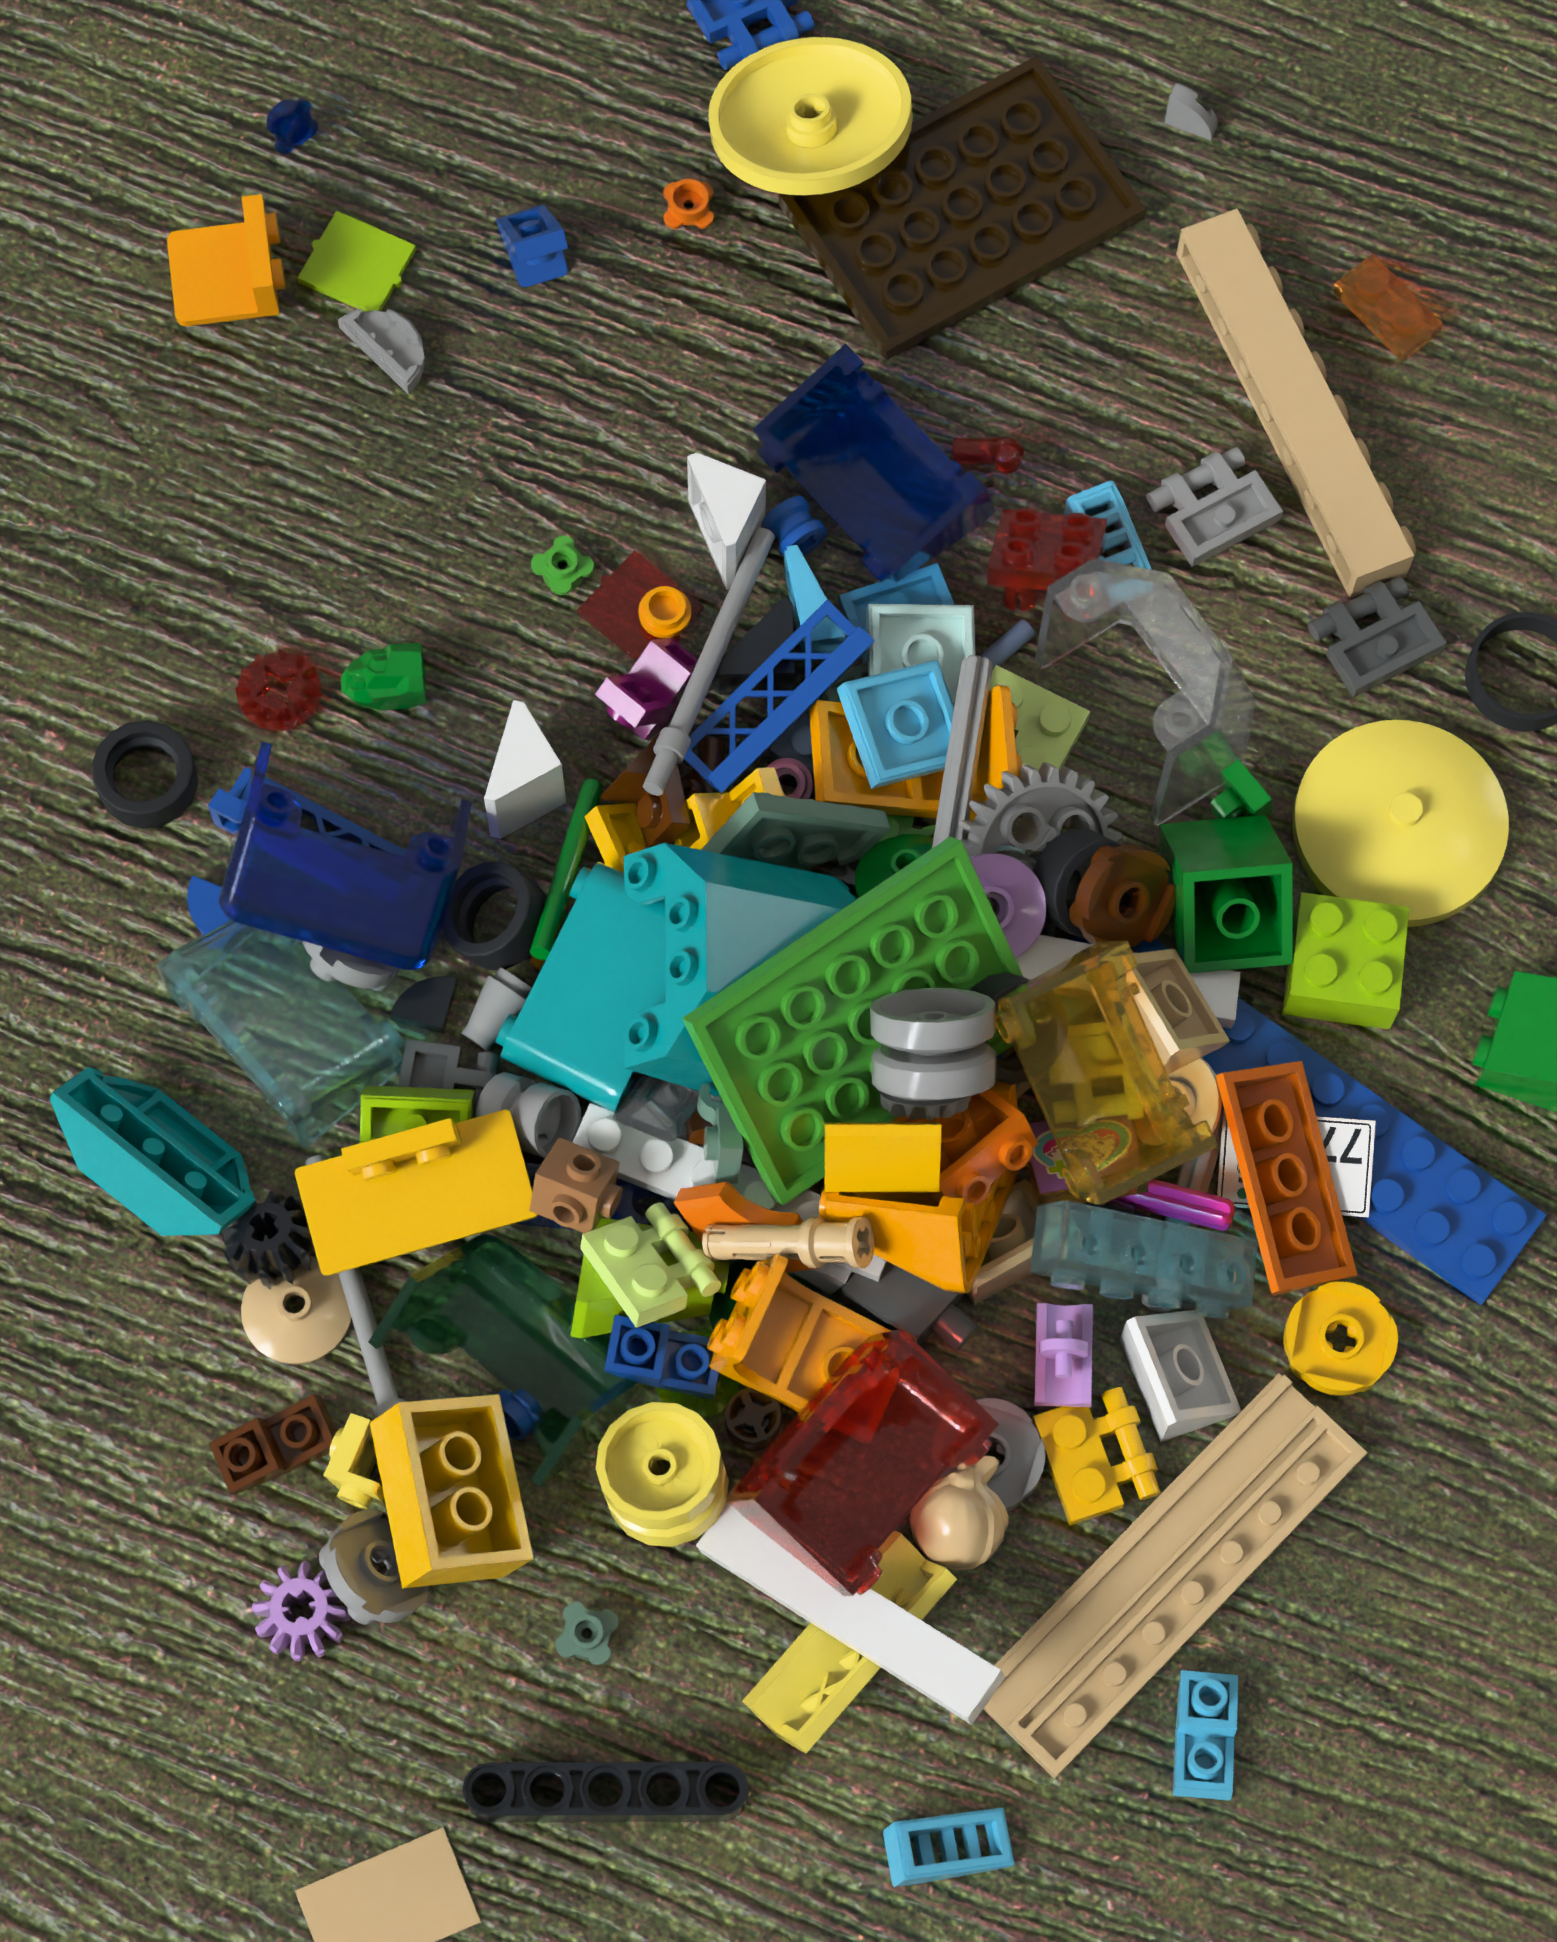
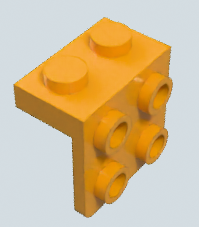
M262 194L241 196L244 222L178 230L168 235L167 246L176 320L180 325L195 326L280 315L277 290L286 289L282 259H273L271 247L273 244H280L276 212L266 214Z

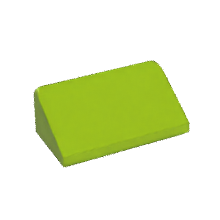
M365 1086L361 1093L360 1143L451 1118L455 1123L473 1119L475 1091L467 1089Z

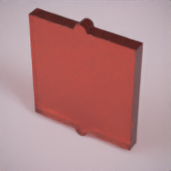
M634 550L610 576L604 575L601 577V586L577 609V614L637 662L651 640L663 639L649 634L640 623L639 604L646 593L660 586H670L680 590L686 595L691 605L689 625L704 608L700 602ZM680 634L672 637L678 643L680 642Z

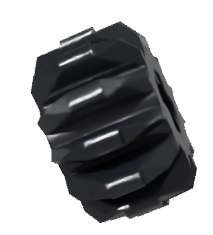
M270 1191L263 1203L258 1204L255 1200L251 1208L232 1223L233 1226L222 1231V1240L226 1246L225 1257L230 1267L238 1271L241 1278L249 1285L260 1279L263 1286L271 1290L277 1277L283 1276L284 1280L293 1284V1271L296 1268L311 1270V1259L308 1254L314 1253L315 1248L305 1211L302 1209L299 1201L294 1199L292 1195L280 1201L279 1196Z

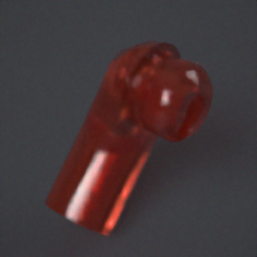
M1012 436L953 438L952 464L994 465L998 471L1006 474L1017 471L1022 465L1024 449L1021 443Z

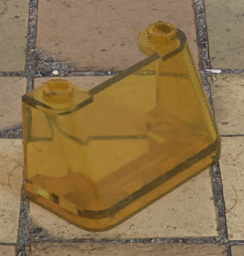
M1127 940L1099 942L1078 952L998 1000L999 1011L995 1013L996 1028L1007 1044H1013L1066 1163V1167L1062 1169V1174L1067 1187L1076 1198L1083 1196L1088 1202L1102 1205L1218 1146L1208 1122L1203 1120L1193 1124L1190 1116L1183 1109L1190 1105L1186 1094L1175 1093L1133 996L1140 993L1136 982H1126V973L1138 967V964Z

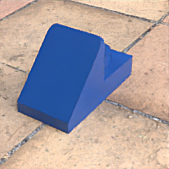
M545 205L496 219L515 276L521 287H529L567 274L568 269L563 250L568 249L564 230Z

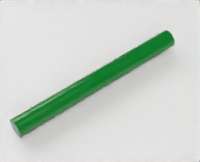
M585 779L582 783L530 949V954L536 959L546 960L557 939L569 901V894L590 833V828L584 816L595 806H598L603 791V785L598 780Z

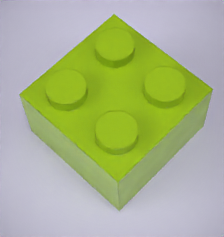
M1301 892L1293 912V964L1287 965L1282 1015L1390 1030L1400 1010L1409 907Z

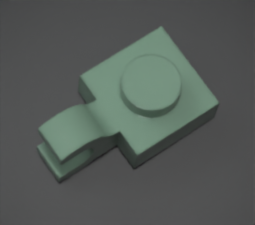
M702 1084L699 1090L697 1109L700 1116L714 1126L705 1127L704 1159L714 1161L715 1183L730 1182V1184H738L743 1155V1136L738 1132L724 1102L712 1099L709 1094V1084Z

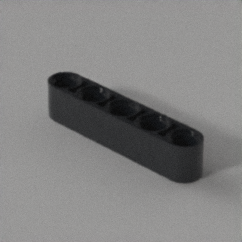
M488 1762L479 1764L469 1771L464 1779L462 1790L464 1800L472 1814L481 1821L491 1823L725 1822L741 1815L747 1806L749 1788L747 1778L741 1769L725 1762ZM547 1778L557 1779L565 1788L560 1802L551 1807L540 1806L532 1798L533 1789L536 1784ZM669 1778L680 1786V1797L671 1806H657L649 1799V1787L656 1780ZM727 1778L735 1782L739 1788V1796L735 1802L729 1806L720 1807L708 1800L706 1788L715 1779ZM485 1779H499L506 1785V1794L503 1800L493 1807H484L475 1801L474 1794L479 1783ZM600 1779H614L623 1788L621 1798L613 1806H598L590 1798L591 1788Z

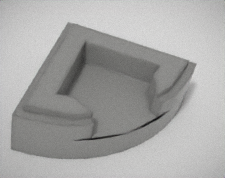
M1175 83L1169 96L1164 123L1212 140L1218 126L1215 112L1212 109L1206 111L1196 102L1198 95L1194 90L1180 83Z

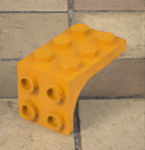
M996 685L989 691L972 798L973 801H978L982 804L989 800L984 790L986 783L999 790L1003 788L1002 772L1007 771L1020 779L1022 761L1020 755L1016 753L1014 734L1017 724V709L1011 701V691L1008 686ZM817 700L809 707L816 801L884 810L887 815L937 819L944 771L871 789L842 703ZM971 808L969 820L974 821L977 814Z
M780 1254L772 1256L769 1260L758 1261L752 1267V1270L744 1268L737 1278L730 1298L737 1302L729 1320L720 1319L708 1341L707 1349L713 1351L708 1367L749 1388L775 1398L778 1403L864 1446L871 1445L916 1343L800 1284L785 1272L788 1259Z

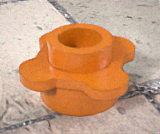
M682 179L669 183L664 188L663 196L668 201V210L663 216L666 226L671 229H679L682 225H695L699 229H706L712 225L714 214L709 210V201L713 198L714 191L711 185L695 179ZM692 203L693 207L687 209L684 207V204Z

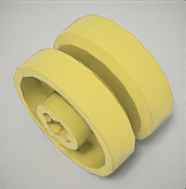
M651 1402L629 1409L610 1424L598 1445L596 1472L612 1518L627 1535L647 1545L674 1547L697 1539L716 1523L727 1502L729 1479L714 1431L698 1413L677 1403Z

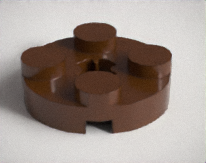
M1124 844L1116 848L1110 845L1100 847L1094 853L1091 865L1079 884L1076 899L1070 907L1069 915L1072 924L1080 928L1084 938L1089 943L1114 955H1127L1136 952L1130 948L1137 946L1143 940L1151 943L1166 927L1175 905V886L1168 883L1166 869L1170 871L1171 869L1167 861L1160 855L1134 844ZM1127 891L1128 894L1132 895L1131 901L1128 906L1120 905L1119 907L1120 899Z

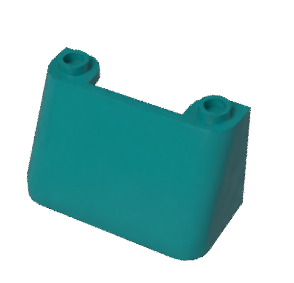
M597 862L592 870L583 867L576 877L569 894L576 901L518 1017L511 1013L507 1016L499 1031L496 1043L503 1046L501 1052L502 1059L562 1089L572 1091L574 1095L592 1104L621 1115L632 1094L629 1090L634 1079L631 1077L633 1074L639 1075L638 1072L624 1068V1037L626 1027L632 1017L640 1010L665 1003V899L648 905L632 901L625 892L624 873L601 862Z

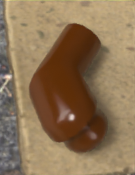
M706 737L698 743V758L712 772L725 760V738ZM694 769L681 778L685 801L694 793H717Z

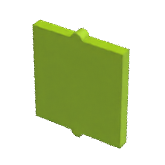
M336 210L320 240L312 242L313 252L297 279L298 283L356 309H362L363 312L382 311L394 288L402 286L401 276L416 252V245Z

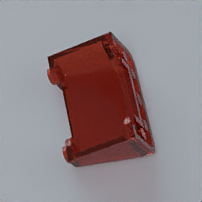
M903 1329L874 1334L857 1346L737 1482L729 1493L727 1501L743 1517L843 1596H853L855 1593L862 1595L877 1582L883 1572L878 1566L883 1556L878 1550L947 1468H953L962 1463L970 1467L986 1454L992 1444L988 1437L998 1427L999 1423Z

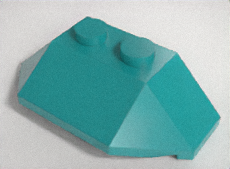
M87 1067L52 1092L50 1102L77 1168L161 1236L219 1234L245 1214L254 1204L255 1197L253 1191L250 1190L249 1178L242 1155L160 1089L126 1078L103 1076L102 1071Z

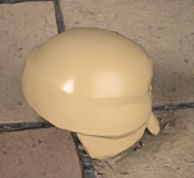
M965 1448L959 1450L956 1454L957 1471L941 1476L923 1488L913 1502L910 1514L913 1540L925 1557L933 1563L956 1571L974 1569L989 1560L1003 1542L1004 1532L1008 1527V1513L1005 1505L998 1495L986 1486L998 1469L999 1461L994 1456L985 1455L976 1460L973 1452Z

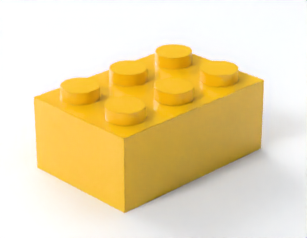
M500 1394L398 1402L370 1422L402 1589L503 1578L534 1559Z

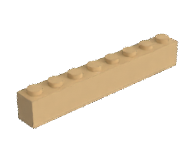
M1238 208L1181 229L1176 254L1346 593L1351 599L1364 594V588L1378 580L1386 583L1398 576L1402 578L1407 577L1416 553L1415 543L1406 526L1400 527L1392 512L1393 501L1387 486L1383 482L1377 483L1370 469L1371 459L1364 441L1361 438H1354L1347 424L1349 417L1342 398L1338 394L1332 395L1325 381L1327 375L1322 358L1316 351L1311 352L1303 338L1305 335L1303 322L1294 308L1289 310L1282 296L1283 287L1277 270L1273 266L1267 267L1260 253L1261 242L1256 229L1252 224H1245Z

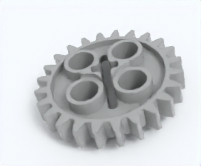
M1047 762L1042 763L1039 772L1028 764H1022L1020 779L1007 771L1002 772L1003 788L999 790L986 783L984 790L989 800L985 804L971 800L969 805L977 816L974 821H959V825L969 832L968 839L961 840L969 858L988 853L1003 854L1021 861L1031 870H1033L1040 853L1055 837L1061 835L1062 824L1070 816L1071 823L1068 830L1087 828L1114 841L1122 838V833L1107 827L1118 817L1117 812L1103 807L1109 798L1107 794L1096 789L1093 790L1095 782L1082 775L1078 776V772L1062 766L1058 771L1057 767ZM1023 813L1021 826L1012 833L1014 820ZM999 845H1012L1016 848L1033 852H1031L1029 857L1017 850L996 852V848ZM1093 856L1084 860L1071 876L1066 893L1068 911H1070V907L1076 899L1079 884L1090 867ZM987 897L995 913L996 904L991 898ZM1045 921L1041 933L1054 937L1055 926Z

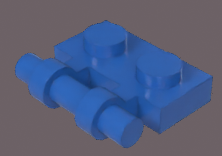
M686 0V6L710 44L726 36L733 45L717 52L719 62L724 70L734 67L744 58L759 52V50L788 40L799 39L800 35L815 28L814 21L807 10L793 17L787 12L786 8L797 4L798 0ZM768 18L772 26L751 36L746 27Z

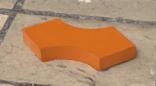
M730 1182L681 1188L673 1202L700 1242H702L703 1234H714L706 1232L705 1228L709 1224L801 1225L803 1222L798 1213L772 1211L749 1201ZM788 1259L785 1272L818 1268H809L800 1260Z

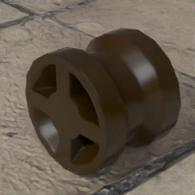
M752 1388L742 1389L734 1394L728 1402L725 1412L727 1436L734 1445L745 1451L756 1452L771 1446L779 1436L781 1427V1410L777 1400ZM747 1425L748 1427H752L753 1429H748L747 1427L741 1428L740 1426Z

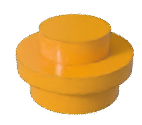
M670 586L656 587L642 598L639 604V620L642 627L655 637H674L682 633L689 625L691 605L686 595L680 590Z

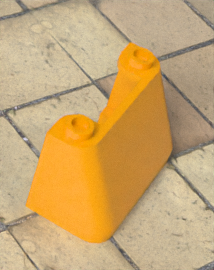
M996 1080L995 1085L989 1089L1018 1110L1016 1084H1008ZM1008 1169L991 1183L987 1197L976 1206H974V1203L965 1202L963 1198L942 1196L939 1203L926 1192H825L824 1188L820 1198L819 1215L827 1223H849L853 1217H866L871 1222L874 1232L873 1255L945 1291L969 1293L1016 1181L1018 1170L1011 1171Z

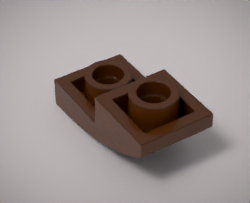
M313 1394L265 1420L255 1418L209 1443V1446L229 1493L235 1495L285 1475L329 1454L336 1429L322 1397Z

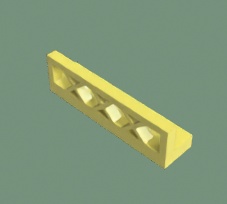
M894 1530L888 1533L851 1576L920 1620L928 1614L957 1580L947 1568L927 1560L901 1533ZM810 1623L742 1702L779 1739L807 1753L881 1667Z

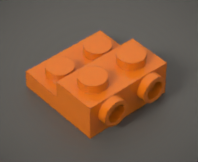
M991 1089L971 1095L968 1109L961 1113H954L950 1118L937 1117L930 1121L926 1118L910 1120L908 1116H900L891 1121L937 1122L941 1124L939 1192H926L939 1203L942 1196L963 1198L965 1202L974 1203V1206L980 1204L987 1197L990 1191V1184L1008 1169L1011 1171L1022 1169L1031 1159L1033 1148L1039 1144L1025 1115Z

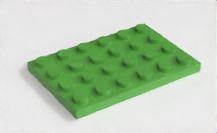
M950 836L685 1015L682 1020L738 1132L743 1136V1142L770 1196L775 1202L784 1206L825 1177L824 1122H891L896 1118V1116L890 1114L889 1110L881 1107L880 1091L872 1084L871 1056L876 1048L883 1045L877 1042L871 1035L870 1007L874 1000L886 994L921 988H954L970 991L975 984L989 975L1005 972L1022 977L1023 975L962 841ZM1013 998L996 1013V1031L994 1036L988 1040V1044L996 1051V1057L1028 1034L1031 1025L1030 1007L1024 998Z

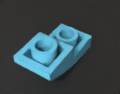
M1181 1670L1176 1717L1173 1796L1231 1800L1233 1794L1234 1737L1237 1731L1238 1675Z

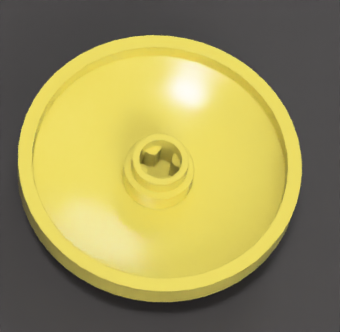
M830 37L788 40L759 50V52L744 58L727 72L717 85L710 101L708 118L714 150L720 161L729 171L755 187L788 195L831 193L868 180L882 171L898 156L908 140L913 121L910 89L899 68L886 56L866 45Z
M1382 720L1355 727L1341 734L1325 746L1313 759L1303 776L1295 798L1292 829L1294 843L1302 866L1312 882L1324 895L1409 907L1408 927L1433 924L1459 913L1484 892L1495 876L1504 857L1509 834V816L1504 793L1492 769L1462 739L1441 728L1422 722Z

